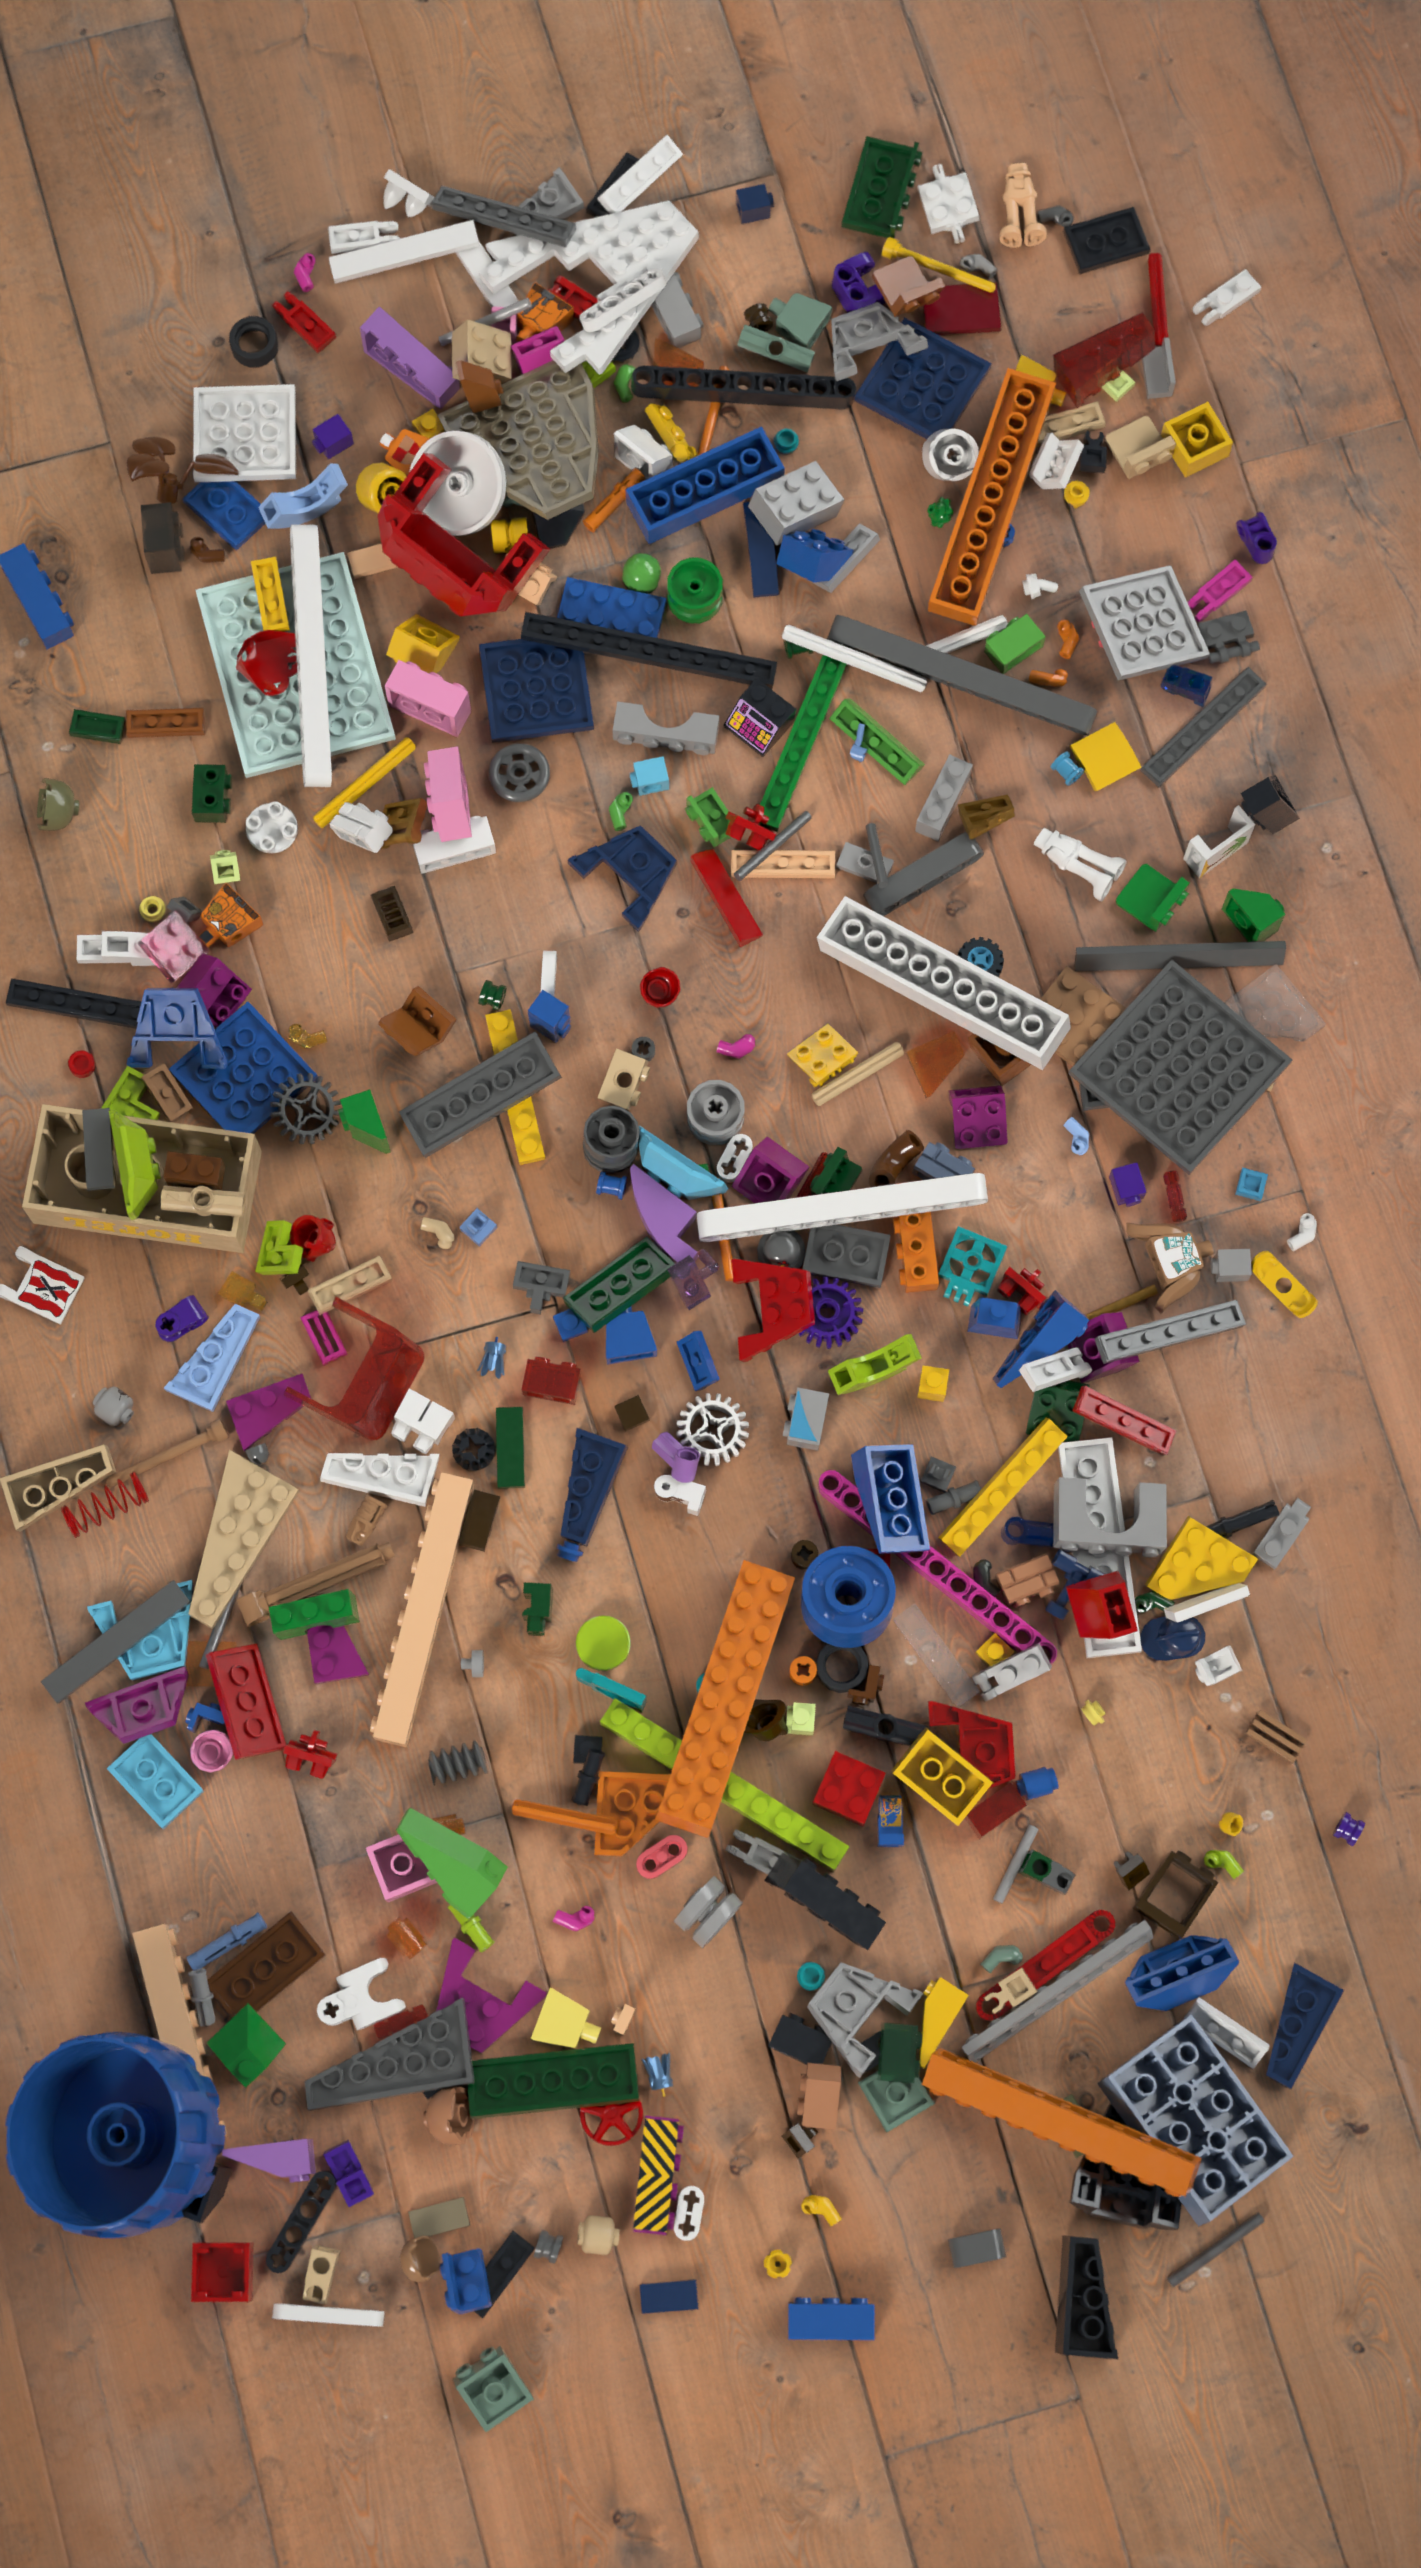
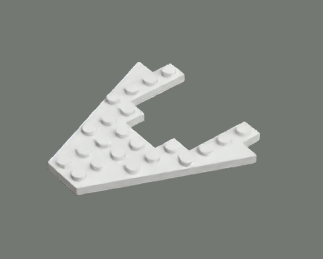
M665 201L575 222L576 231L566 248L523 235L489 242L486 244V249L495 259V262L478 273L483 283L494 294L553 256H556L569 271L590 258L614 284L597 295L599 302L651 269L662 270L667 284L699 239V233L670 201ZM662 290L601 329L594 332H586L583 329L550 350L551 358L565 373L586 360L599 375L602 374Z

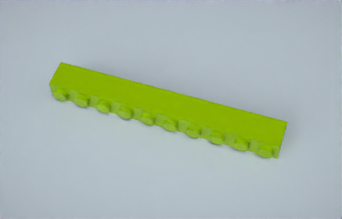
M614 1699L600 1720L601 1726L672 1770L682 1740L619 1700ZM733 1772L730 1773L721 1800L722 1803L831 1872H835L850 1846Z

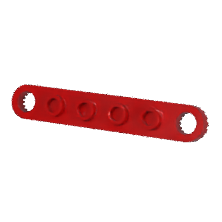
M1106 1910L1094 1911L1009 1975L1023 1968L1037 1990L1110 1936L1115 1929L1114 1916ZM1097 1916L1107 1918L1109 1922L1107 1931L1100 1932L1095 1929L1093 1922ZM998 1983L983 1993L976 2001V2012L983 2020L993 2021L1013 2008L1010 2001H1007L1004 2008L993 2015L983 2012L982 2003L985 1997L991 1993L1002 1991ZM996 1997L991 1998L994 1999L997 2002V2005L999 2006V2000Z

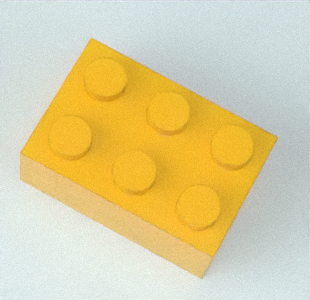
M926 1727L891 1770L894 1775L957 1826H959L993 1783Z

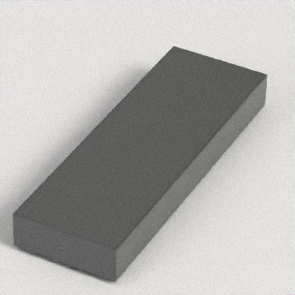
M110 1108L82 1110L86 1187L88 1191L115 1188L112 1127L109 1117Z

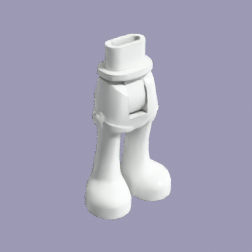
M1046 828L1042 829L1034 841V845L1042 849V854H1047L1058 865V868L1073 872L1089 881L1093 885V896L1099 901H1103L1107 896L1113 881L1120 877L1127 863L1123 858L1105 856L1089 849L1082 844V841L1059 834L1058 831L1053 833ZM1078 857L1096 865L1105 873L1099 872L1094 868L1085 865L1084 863L1077 860Z

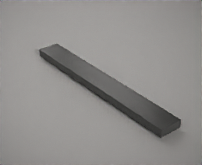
M1285 941L1076 947L1074 967L1075 972L1163 969L1171 960L1182 968L1283 965L1286 943Z

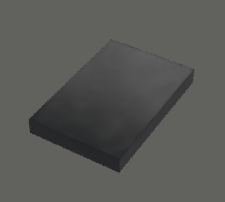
M1134 207L1066 226L1063 229L1079 274L1150 254V246Z

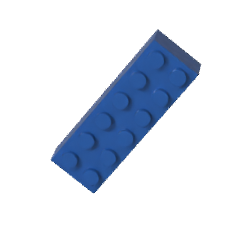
M761 426L625 489L626 504L648 544H651L752 497L756 488L784 476L785 467Z

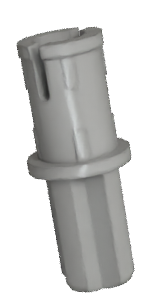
M193 1970L188 1973L193 1992L191 2001L195 2003L199 2025L210 2026L215 2023L211 2001L213 1993L209 1991L206 1970Z

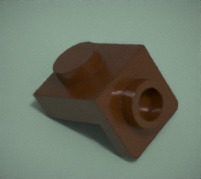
M869 1665L865 1692L853 1689L848 1690L847 1698H851L852 1703L865 1706L869 1702L874 1703L876 1691H882L884 1675L879 1674L880 1666Z

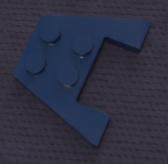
M641 825L611 838V841L589 848L587 852L578 856L574 855L567 860L568 864L583 879L602 862H605L639 895L622 912V917L638 932L642 929L677 864V860Z

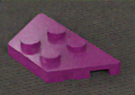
M184 1666L85 1702V1706L97 1720L125 1744L176 1725L189 1674Z

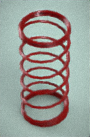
M134 1471L130 1473V1477L139 1504L120 1479H117V1483L124 1501L125 1510L116 1500L110 1489L104 1485L112 1517L96 1495L91 1492L99 1524L92 1517L83 1502L77 1499L86 1531L66 1505L61 1507L63 1517L75 1538L80 1537L77 1526L84 1533L88 1532L83 1509L97 1526H101L102 1522L96 1501L104 1513L114 1520L115 1513L109 1494L124 1513L128 1512V1506L123 1489L137 1506H141V1499L145 1504L149 1502L147 1494Z

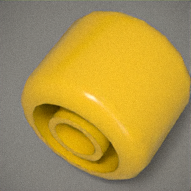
M373 463L365 467L358 476L356 482L358 499L367 509L379 513L385 497L388 494L394 495L407 476L401 470L390 465Z

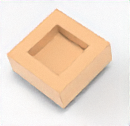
M627 2004L624 2005L623 2009L617 2008L611 2021L615 2025L613 2030L624 2036L636 2009Z

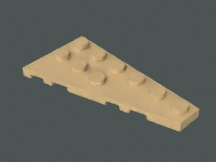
M231 1450L228 1453L189 1610V1616L211 1629L217 1624L229 1602L299 1493V1489Z

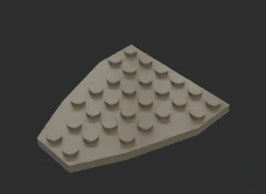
M552 360L502 384L504 394H500L502 403L500 406L473 414L469 402L466 401L438 414L445 432H470L486 440L496 450L503 463L506 474L505 495L543 518L551 519L594 498L599 455L595 393L593 385L581 363L565 373Z

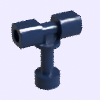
M1059 1548L1051 1563L1065 1571L1064 1577L1068 1580L1056 1602L1050 1600L1045 1610L1064 1620L1069 1612L1065 1608L1069 1601L1066 1586L1105 1575V1573L1091 1565L1087 1568L1078 1563L1076 1557Z

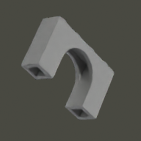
M1059 1477L1054 1484V1548H1061L1064 1552H1076L1078 1549L1088 1550L1091 1554L1115 1551V1554L1120 1556H1127L1132 1553H1142L1144 1557L1159 1556L1167 1548L1166 1484L1140 1482L1134 1489V1520L1131 1528L1121 1533H1108L1097 1528L1088 1517L1086 1510V1479Z

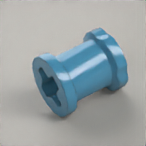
M1066 751L1054 760L1050 768L1053 771L1057 770L1066 780L1065 784L1070 786L1083 775L1085 770L1082 767H1077L1069 758L1070 754Z

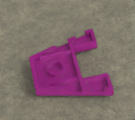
M454 1937L436 2011L450 2006L460 1998H464L470 2047L483 2053L541 2002L548 1993L525 1981L513 2003L508 2005L462 1977L476 1950Z

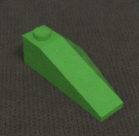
M412 1808L406 1810L396 1828V1831L412 1854L420 1858L429 1870L427 1875L430 1879H435L442 1888L444 1899L467 1919L471 1918L497 1889L508 1868L487 1849Z

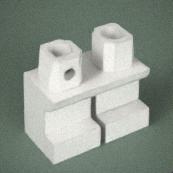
M409 1388L394 1416L396 1422L391 1434L393 1437L405 1442L410 1431L417 1433L419 1436L413 1447L427 1454L434 1443L437 1445L440 1443L443 1434L455 1420L453 1412L433 1401L431 1403L428 1398Z

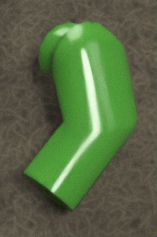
M628 792L618 794L609 806V813L615 831H621L627 827L624 814L633 802V797Z

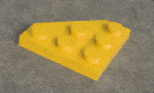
M1188 1516L1145 1585L1163 1597L1173 1600L1244 1582L1258 1558Z

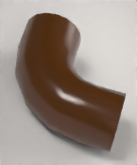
M906 1130L880 1155L870 1173V1187L895 1184L901 1171L924 1150L923 1143L915 1133Z

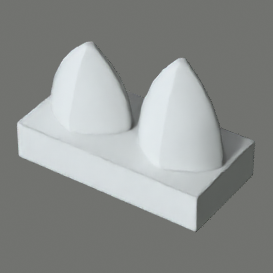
M388 170L384 177L388 180L384 192L385 209L399 203L406 193H409L405 206L408 217L418 215L427 205L432 207L431 203L435 197L392 170Z

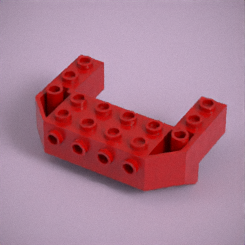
M423 453L395 494H388L380 508L378 523L382 552L390 558V561L395 566L408 572L415 582L424 585L430 590L429 592L432 596L445 602L449 609L460 617L506 611L551 549L531 533H523L497 570L493 569L423 512L452 470L433 454Z

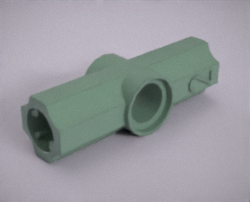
M744 325L737 344L739 347L808 373L815 355V351L748 325ZM780 342L783 344V351L780 355L775 356L770 353L769 349L772 343Z

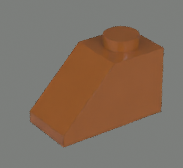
M462 360L456 361L459 380L473 414L502 405L500 394H504L500 379L495 380L491 369Z

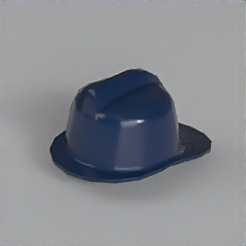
M1159 1617L1150 1620L1143 1627L1140 1641L1143 1651L1155 1660L1167 1661L1189 1658L1202 1650L1205 1644V1631L1202 1624L1194 1617L1181 1622H1175L1166 1617Z

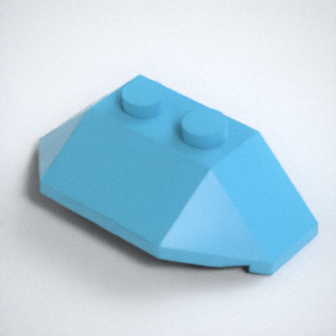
M639 1125L638 1143L642 1166L646 1170L647 1175L658 1183L661 1181L668 1186L667 1190L679 1199L681 1196L692 1200L726 1193L728 1187L725 1182Z

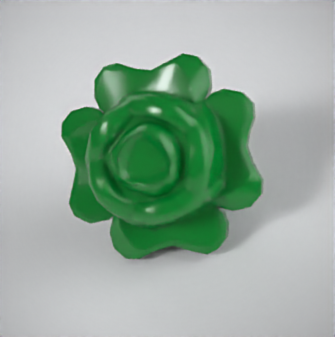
M940 497L936 503L929 505L927 509L931 518V525L942 528L945 523L950 522L953 515L950 499Z

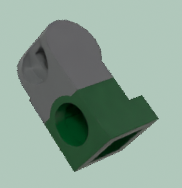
M1035 1850L1028 1851L1018 1871L1019 1874L1063 1895L1067 1894L1076 1876L1070 1870L1062 1867L1061 1864Z

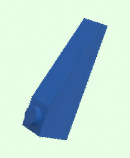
M1054 1290L1034 1316V1319L1037 1320L1034 1327L1024 1331L1020 1337L1021 1341L1018 1351L1013 1350L1009 1353L993 1377L994 1382L1000 1388L1021 1376L1019 1370L1023 1364L1051 1356L1071 1343L1076 1336L1080 1337L1086 1331L1089 1319L1056 1290Z

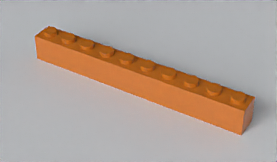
M939 2048L931 2055L922 2083L923 2086L929 2088L931 2093L938 2096L947 2095L952 2097L957 2104L980 2109L981 2113L987 2117H999L1006 2120V2123L1013 2128H1024L1033 2132V2135L1041 2140H1053L1059 2143V2146L1064 2150L1072 2152L1076 2150L1085 2154V2157L1090 2161L1107 2163L1112 2166L1111 2168L1121 2174L1130 2173L1135 2175L1144 2184L1161 2186L1165 2188V2192L1172 2196L1181 2197L1182 2195L1185 2197L1192 2190L1202 2160L1201 2157L945 2049Z

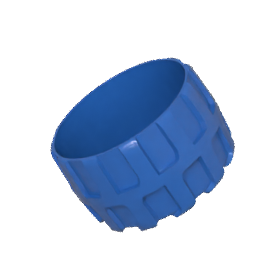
M108 2032L77 2036L60 2043L58 2049L51 2052L41 2061H36L23 2076L24 2081L14 2098L13 2104L9 2105L5 2122L7 2126L6 2161L10 2175L14 2176L17 2185L26 2197L25 2202L38 2216L47 2217L62 2224V2228L71 2233L97 2238H127L176 2223L184 2217L183 2210L195 2198L203 2197L208 2192L215 2179L211 2172L216 2157L222 2153L225 2145V2126L219 2124L217 2112L220 2098L212 2080L209 2077L202 2076L197 2071L194 2059L182 2049L149 2036L128 2032ZM123 2128L125 2131L124 2140L121 2142L120 2131Z

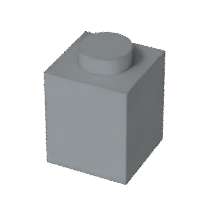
M1250 1249L1217 1250L1210 1262L1211 1274L1216 1275V1282L1248 1281L1252 1275Z

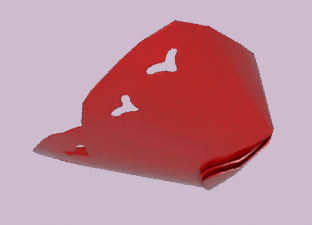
M265 630L252 635L244 641L240 648L236 669L265 695L274 696L283 693L289 686L290 677L297 674L296 655L288 657L289 654L296 653L293 649L296 647L295 633ZM244 651L247 655L246 661H243L242 659ZM296 662L292 665V668L289 669L288 663ZM281 682L280 684H278V688H276L274 683Z

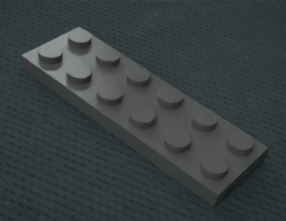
M533 1032L399 1111L422 1155L427 1158L561 1079L562 1076L536 1032Z

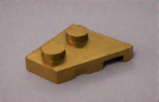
M1008 794L958 804V812L969 839H974L1015 817L1014 806Z

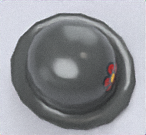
M795 1230L764 1234L757 1248L759 1263L800 1269L806 1254L804 1241Z

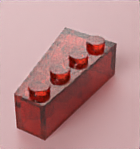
M1142 312L1053 354L1054 372L1077 409L1084 404V400L1090 395L1095 396L1099 393L1103 385L1110 380L1114 381L1120 376V372L1125 368L1132 367L1155 349V330Z

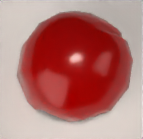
M665 967L648 971L640 983L642 998L647 1004L656 1008L672 1004L677 999L681 990L680 979L674 971Z

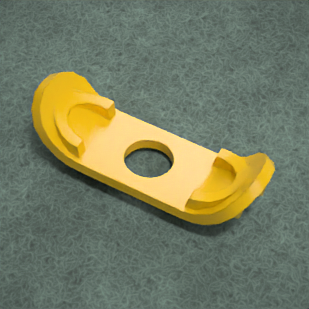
M1262 1251L1253 1258L1251 1262L1253 1274L1296 1317L1304 1318L1316 1309L1318 1300L1272 1253ZM1280 1278L1290 1280L1292 1288L1289 1292L1280 1293L1276 1289V1282Z

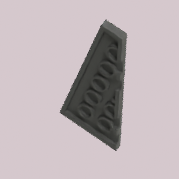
M460 1998L450 2006L438 2010L418 2023H413L381 2040L371 2048L351 2056L352 2058L339 2065H334L304 2081L307 2109L312 2111L474 2084L475 2079L464 1998Z

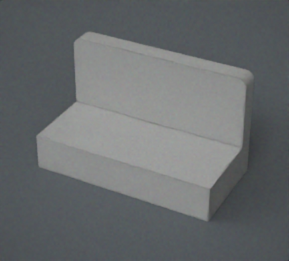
M1164 338L1162 347L1141 349L1147 399L1172 397L1176 382L1169 338Z

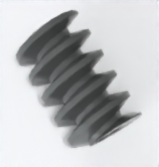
M476 1740L473 1741L471 1750H469L465 1743H462L461 1752H458L454 1745L451 1746L449 1755L444 1748H440L439 1757H436L433 1750L429 1752L428 1763L434 1786L436 1777H438L442 1784H445L447 1775L450 1776L452 1781H456L458 1772L464 1779L468 1777V1770H471L474 1776H478L479 1767L482 1768L485 1774H488L483 1748L478 1745Z

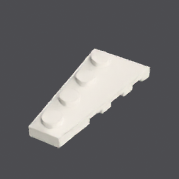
M328 1453L320 1480L324 1483L426 1507L440 1456L439 1454H430V1456H416V1454L394 1456L389 1454Z

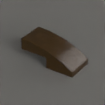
M474 1489L459 1539L460 1546L485 1552L492 1531V1524L500 1503V1496Z

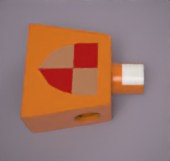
M403 429L397 438L388 432L385 433L380 440V446L388 450L385 455L387 463L401 470L407 476L417 452L430 438Z

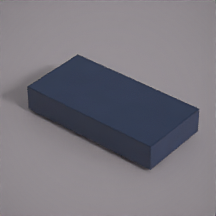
M696 2280L640 2284L642 2314L699 2309Z

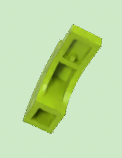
M906 1334L877 1351L858 1358L847 1359L829 1369L828 1373L837 1394L841 1395L891 1378L907 1370V1366L922 1359L912 1334Z

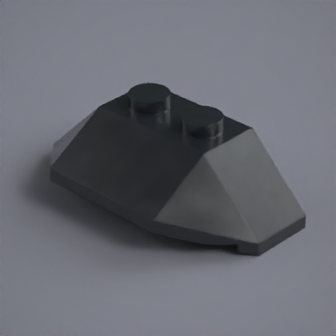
M583 503L548 520L532 511L538 539L550 549L566 546L585 513Z

